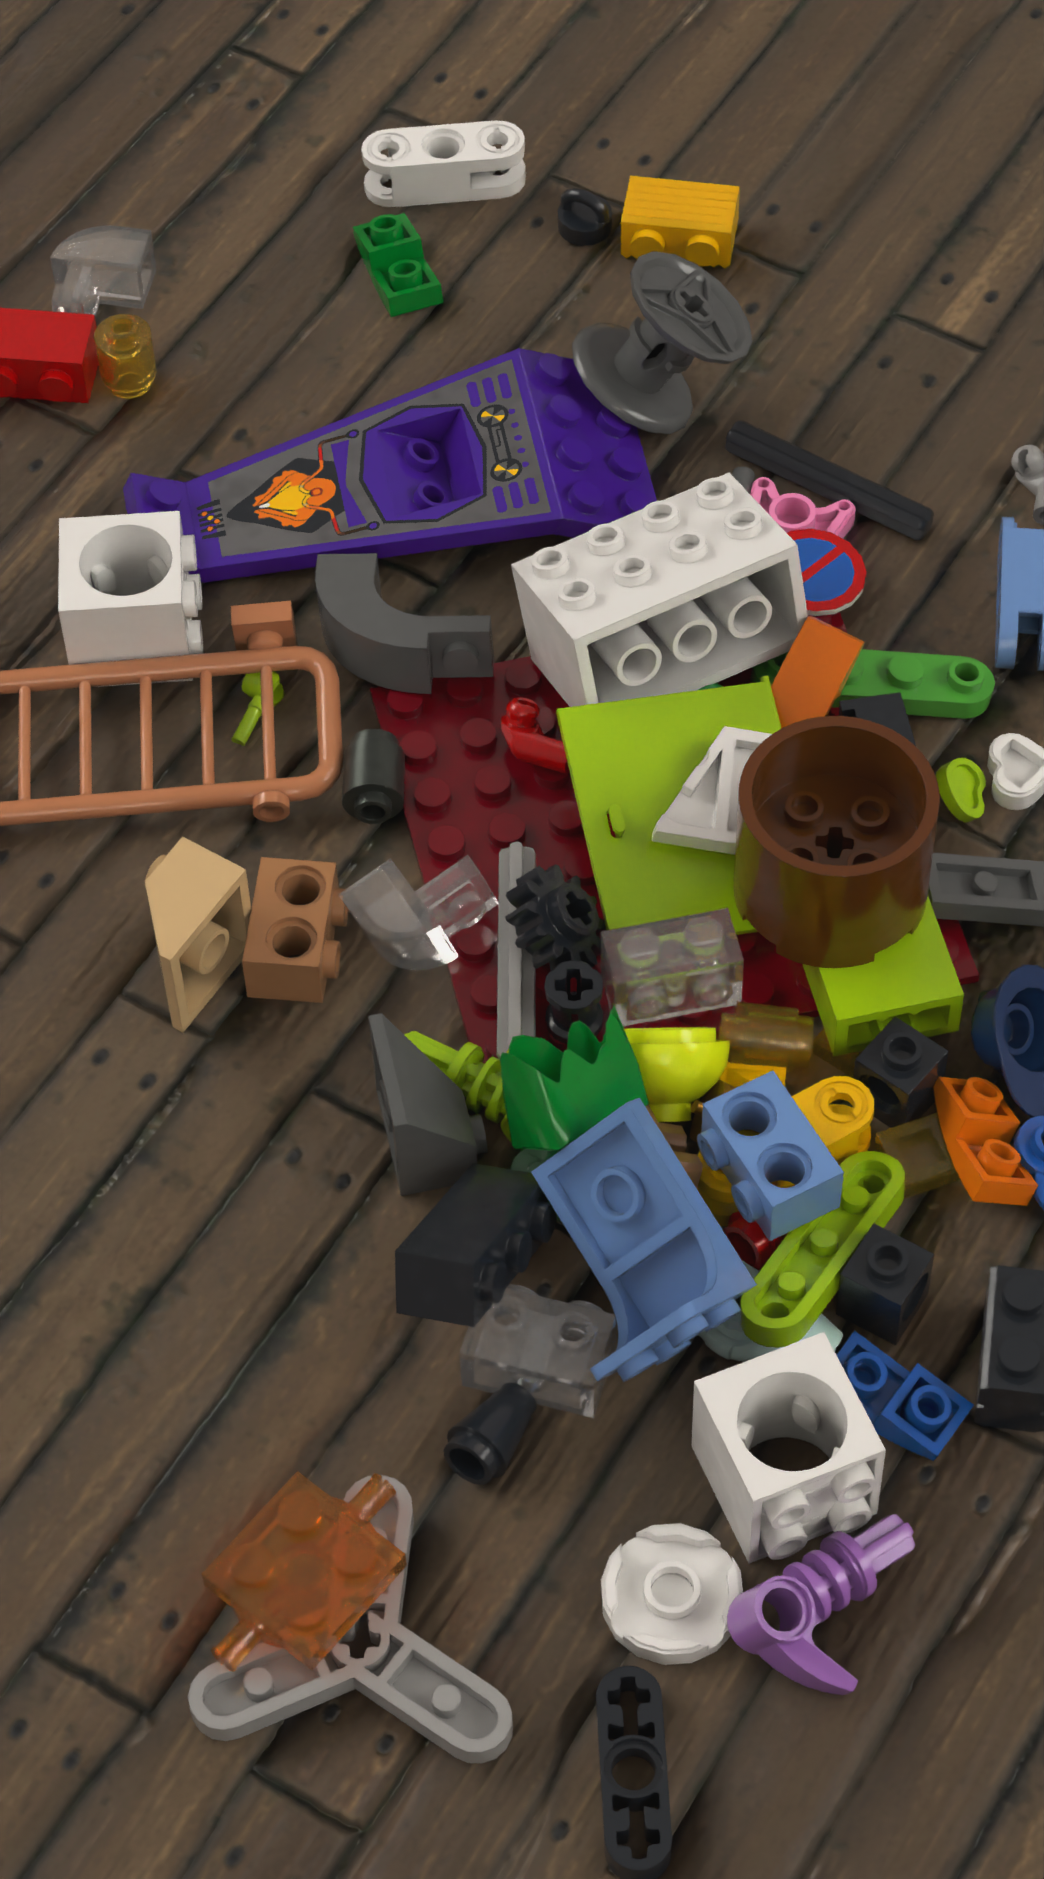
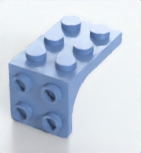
M640 1098L623 1104L531 1172L605 1291L616 1317L618 1326L616 1351L590 1368L597 1381L618 1372L623 1382H626L652 1365H660L689 1347L692 1344L690 1339L704 1330L708 1332L738 1314L741 1309L735 1299L757 1285Z

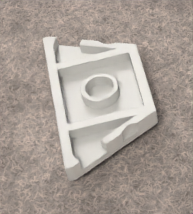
M724 726L709 747L701 763L695 767L675 800L656 823L651 841L735 855L740 777L751 754L772 734Z

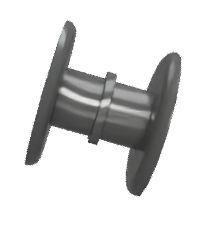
M652 251L639 256L630 272L632 295L645 319L642 320L637 316L629 329L621 325L596 323L585 327L575 337L572 343L574 364L584 384L603 406L625 422L645 431L672 434L685 428L693 411L691 391L681 372L688 369L694 357L705 362L729 364L745 357L753 341L750 323L740 304L719 280L699 265L680 256Z

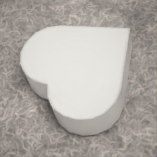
M1008 733L995 738L989 748L987 763L989 772L993 775L992 796L1004 808L1010 810L1027 809L1044 794V748L1020 734Z

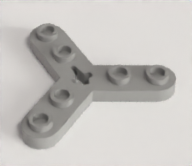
M384 1475L367 1476L355 1482L346 1492L341 1508L326 1616L212 1663L196 1675L190 1685L188 1701L193 1722L201 1733L215 1740L229 1741L238 1739L356 1689L443 1750L464 1762L485 1763L496 1759L507 1749L512 1739L513 1716L509 1702L503 1694L400 1624L414 1524L412 1498L402 1483L395 1478ZM368 1614L367 1622L370 1641L375 1645H379V1647H367L364 1652V1658H352L349 1646L341 1644V1642H351L354 1640L356 1631L359 1628L360 1616Z

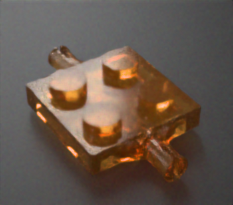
M297 1471L202 1573L204 1586L231 1606L239 1621L222 1641L211 1650L212 1655L221 1665L225 1663L226 1669L234 1672L237 1666L260 1641L285 1649L311 1671L321 1662L407 1566L406 1554L376 1532L370 1522L384 1505L396 1495V1491L386 1479L383 1481L381 1475L374 1473L371 1479L348 1503L342 1499L329 1496Z

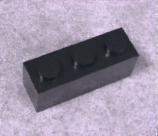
M475 1163L466 1170L395 1250L396 1313L475 1327L494 1303L497 1304L501 1301L507 1286L519 1272L523 1273L526 1270L530 1258L543 1242L547 1243L551 1239L555 1228L556 1212L550 1202H548L547 1197L532 1173Z

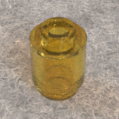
M117 314L103 320L94 332L102 382L109 388L111 393L120 398L131 399L144 395L151 388L157 373L149 324L141 317L132 314Z
M736 1001L733 1014L721 1013L718 1040H729L728 1062L731 1064L786 1068V1073H791L792 1067L808 1068L814 1017L798 1015V1008Z

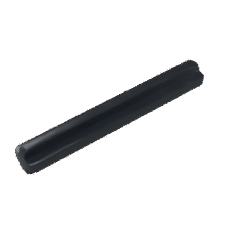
M743 420L736 421L727 433L725 448L729 453L833 502L843 499L849 500L855 505L856 513L916 541L922 540L932 526L934 512L931 508Z

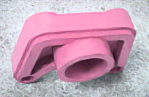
M760 477L752 483L750 495L786 533L793 530L816 529L834 533L844 539L855 523L856 508L849 500L843 499L827 507L816 508L814 503L804 495L797 493L779 495L774 482L767 477Z

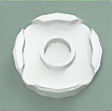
M681 1523L652 1525L636 1532L635 1538L627 1541L623 1547L621 1543L609 1556L601 1579L603 1617L615 1639L637 1657L662 1665L693 1663L716 1652L731 1636L727 1624L728 1610L733 1600L743 1593L741 1570L733 1556L731 1560L729 1554L720 1547L721 1542L707 1531Z

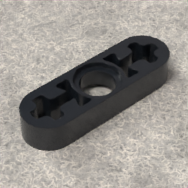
M622 1666L608 1672L600 1681L596 1692L605 1858L612 1872L621 1879H656L667 1869L672 1853L662 1692L659 1683L648 1671L636 1666ZM634 1691L637 1702L642 1703L637 1709L638 1735L624 1736L623 1710L620 1705H616L620 1702L621 1692ZM627 1757H640L651 1764L655 1771V1776L652 1782L645 1788L628 1790L621 1787L614 1780L612 1771L615 1765ZM658 1806L659 1809H653L651 1807ZM613 1808H618L621 1810L615 1812L613 1811ZM644 1811L645 1839L647 1842L659 1844L648 1846L647 1858L634 1859L632 1858L630 1847L618 1845L629 1842V1812Z

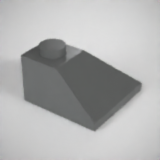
M382 1013L369 1015L375 1087L400 1195L405 1196L453 1186L473 1163L477 1164V1155L488 1153L481 1115L469 1116L463 1091Z

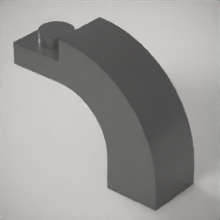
M377 553L317 555L315 582L323 638L331 654L348 671L361 679L387 689L418 694L432 693L433 678L493 677L494 649L491 615L420 616L399 611L382 599Z

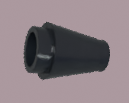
M507 1382L503 1384L499 1391H496L448 1431V1444L444 1447V1457L456 1474L466 1481L477 1485H485L492 1478H499L504 1475L531 1420V1416L537 1409L536 1401L531 1393L516 1383Z

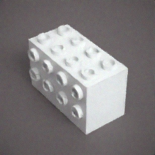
M730 473L704 480L698 486L665 500L652 502L639 511L610 523L597 525L589 532L553 547L540 549L534 555L511 564L531 659L569 707L695 691L704 686L715 684L789 652L808 617L797 543Z

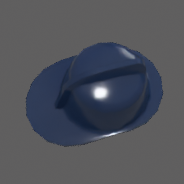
M1022 965L1010 971L999 987L983 990L979 993L978 1004L975 1007L971 1020V1037L979 1058L1004 1077L1011 1097L1020 1109L1030 1117L1044 1115V969L1037 965Z

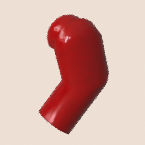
M518 697L510 700L506 706V715L501 717V731L512 754L523 762L568 774L569 767L563 741L544 736L539 722L536 721L540 712L538 705L533 700Z

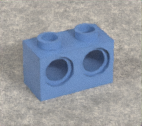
M773 1070L703 1103L701 1133L697 1135L700 1152L708 1166L714 1171L721 1169L731 1183L732 1196L742 1217L749 1223L756 1220L769 1241L840 1207L844 1172ZM740 1130H753L760 1134L745 1136L737 1132ZM785 1180L795 1184V1186L782 1188L771 1184V1182Z

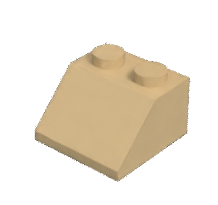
M182 836L167 855H160L152 863L146 875L145 886L172 1027L183 1033L241 963L251 914V902L246 869Z

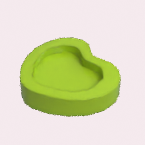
M956 758L942 765L936 771L935 776L940 796L947 808L958 820L965 823L980 818L984 813L985 806L982 792L986 787V779L982 770L972 760L967 758Z

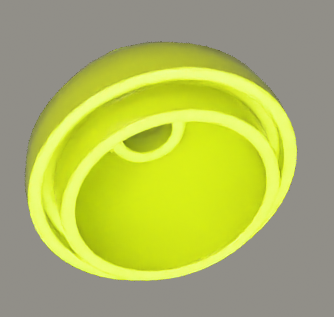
M715 1027L624 1029L639 1064L649 1106L658 1122L691 1121V1102L704 1096L718 1082L727 1066L730 1051L729 1040H716Z

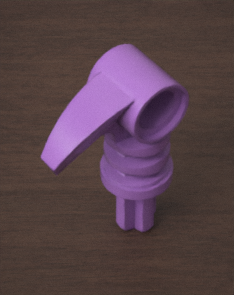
M888 1515L853 1538L841 1531L833 1532L821 1541L820 1550H812L805 1554L802 1563L793 1562L784 1568L782 1576L772 1577L741 1593L733 1600L727 1614V1624L731 1637L740 1648L751 1654L759 1655L775 1670L801 1685L837 1695H846L853 1692L858 1680L816 1647L812 1640L813 1628L818 1623L828 1619L831 1615V1610L840 1611L848 1606L850 1599L863 1601L876 1591V1574L914 1549L915 1543L912 1537L914 1531L908 1522L904 1523L898 1515ZM763 1600L769 1602L776 1609L780 1619L779 1631L773 1629L766 1622L762 1612Z

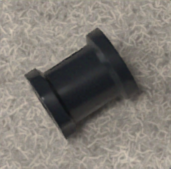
M571 960L558 964L553 971L548 973L544 985L545 995L550 1003L547 1006L545 1015L548 1032L554 1039L567 1044L568 1032L572 1024V1014H578V1020L586 1024L596 1037L602 1030L603 1011L598 1003L602 999L603 994L601 974L583 961ZM571 978H576L577 992H570Z

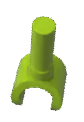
M274 671L272 672L273 705L275 707L283 699L284 689L282 684L279 683V674ZM260 673L246 674L242 682V691L253 698L231 738L232 742L245 746L260 716H262Z

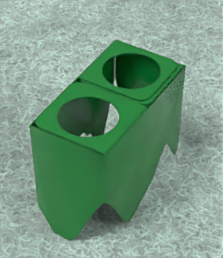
M615 1005L606 1022V1032L602 1042L598 1041L586 1024L578 1020L571 1024L568 1032L567 1050H564V1052L560 1051L546 1039L519 1035L512 1037L509 1053L502 1052L503 1099L512 1146L514 1148L560 1150L626 1102L640 1098L645 1106L649 1104L639 1064Z

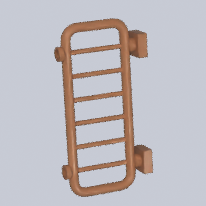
M291 601L231 606V626L236 651L0 671V695L19 693L18 800L0 802V826L253 805V815L261 821H281L290 814V802L319 797L331 789L341 775L343 742L340 683L336 666L325 653L312 647L298 646ZM305 670L310 672L315 679L319 763L316 769L308 775L276 778L272 672ZM260 673L264 780L215 784L212 677ZM200 678L203 785L153 789L151 682ZM139 683L141 790L92 794L91 687ZM79 688L80 795L30 799L31 692Z

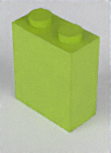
M928 896L923 917L913 934L907 933L895 944L875 953L873 962L846 968H821L803 964L833 1057L863 1051L895 1016L926 1037L959 1031L964 993Z

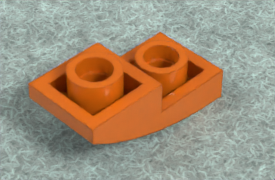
M811 615L807 617L771 685L782 728L802 720L828 716L834 701L840 696L863 648L864 641Z
M938 1076L933 1089L940 1128L954 1168L972 1201L1028 1206L1038 1184L1029 1171L1021 1165V1156L1018 1151L1009 1144L1020 1125V1121L1003 1099L1001 1090L992 1082L979 1077L958 1079Z

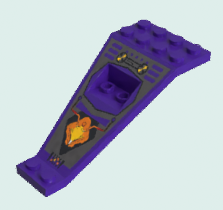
M521 348L187 482L130 473L123 487L127 514L180 511L183 535H194L196 544L197 571H189V575L200 574L201 583L316 567L318 554L377 553L378 559L551 534L574 538L589 532L597 525L610 523L657 501L636 426L625 422L602 405L584 384L573 359L552 353H541Z

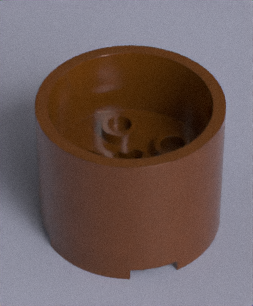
M823 716L802 720L778 730L765 739L751 754L743 768L738 791L734 897L742 920L748 919L750 924L762 936L775 944L777 954L789 960L814 967H854L873 962L875 953L890 947L907 933L913 934L923 917L927 903L940 804L936 776L922 752L904 736L884 725L855 717Z

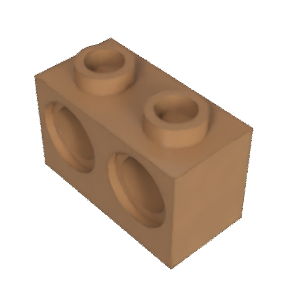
M261 857L242 958L247 997L323 1003L327 978L337 979L340 968L341 944L340 941L334 940L336 926H346L349 912V890L339 888L336 863ZM301 955L294 958H288V956Z

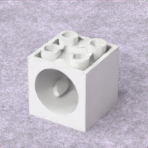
M180 511L59 518L58 612L69 665L203 653L201 620H192V617H198V610H202L200 574L189 575V571H197L194 535H183ZM191 678V679H179V680H167V681H156V682H151V683L178 682V681H193V678ZM139 683L120 684V685H133V684H139Z
M825 1332L694 1381L691 1446L749 1564L767 1556L772 1560L789 1557L800 1551L807 1544L808 1540L831 1531H841L846 1534L864 1526L872 1518V1515L877 1514L886 1449ZM789 1437L801 1439L817 1446L830 1459L822 1465L809 1470L785 1471L764 1464L754 1457L749 1450L769 1439Z

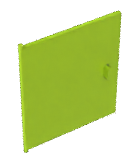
M769 676L760 677V682L558 708L556 715L611 952L617 953L758 932L748 919L742 920L736 906L734 897V854L653 842L651 840L656 823L675 800L695 767L701 763L709 747L724 726L770 734L782 729ZM608 813H609V817H610L612 829H613V831H614V833H615L616 838L613 837V836L611 835V832H610V827H609V823H608V819H607V814H608Z

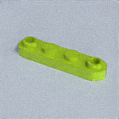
M864 1151L849 1156L840 1164L844 1172L840 1207L790 1231L755 1276L754 1281L757 1285L742 1295L740 1302L741 1328L751 1341L762 1346L778 1348L796 1343L806 1335L839 1290L841 1272L873 1223L884 1228L902 1204L905 1191V1171L897 1159L882 1152Z

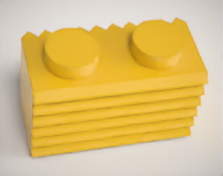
M630 175L623 214L621 216V255L626 259L631 255L638 259L639 256L652 251L671 253L699 266L711 265L714 268L717 265H721L725 269L731 263L737 230L740 186Z

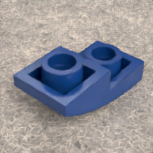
M855 1330L837 1353V1357L877 1434L932 1461L937 1458L974 1406L919 1363L916 1364L911 1372Z

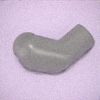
M1024 445L1014 452L1011 464L1019 482L1036 496L1033 518L1037 523L1044 525V453L1037 446Z

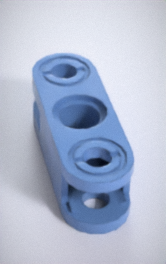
M1002 517L997 560L995 668L1014 669L1018 633L1037 634V670L1044 671V529L1017 528L1014 517Z

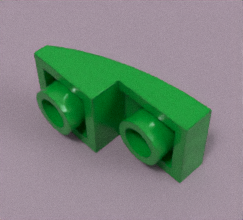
M405 213L380 215L373 218L369 223L353 227L354 238L366 269L390 317L443 303L441 283L424 259L421 237Z

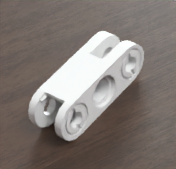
M483 121L385 129L369 135L362 144V159L364 165L370 169L365 175L364 191L369 200L382 207L502 199L520 192L525 185L526 169L523 161L525 137L519 127L507 121ZM502 144L503 146L500 149H496L492 145ZM384 149H388L389 157H387V155L381 154L380 152ZM495 171H501V173L505 174L494 175L493 173H495ZM391 179L392 188L384 187L383 183Z

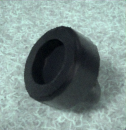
M578 188L566 190L562 193L561 204L558 209V230L560 235L571 244L589 246L602 242L609 236L612 230L611 206L605 199L589 191Z

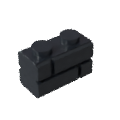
M1001 1265L990 1267L984 1301L974 1423L980 1426L1032 1433L1044 1431V1270Z

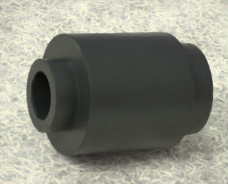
M382 729L359 731L353 735L350 744L343 753L342 806L348 814L364 823L378 824L398 815L404 806L405 754L399 746L398 739L392 733Z

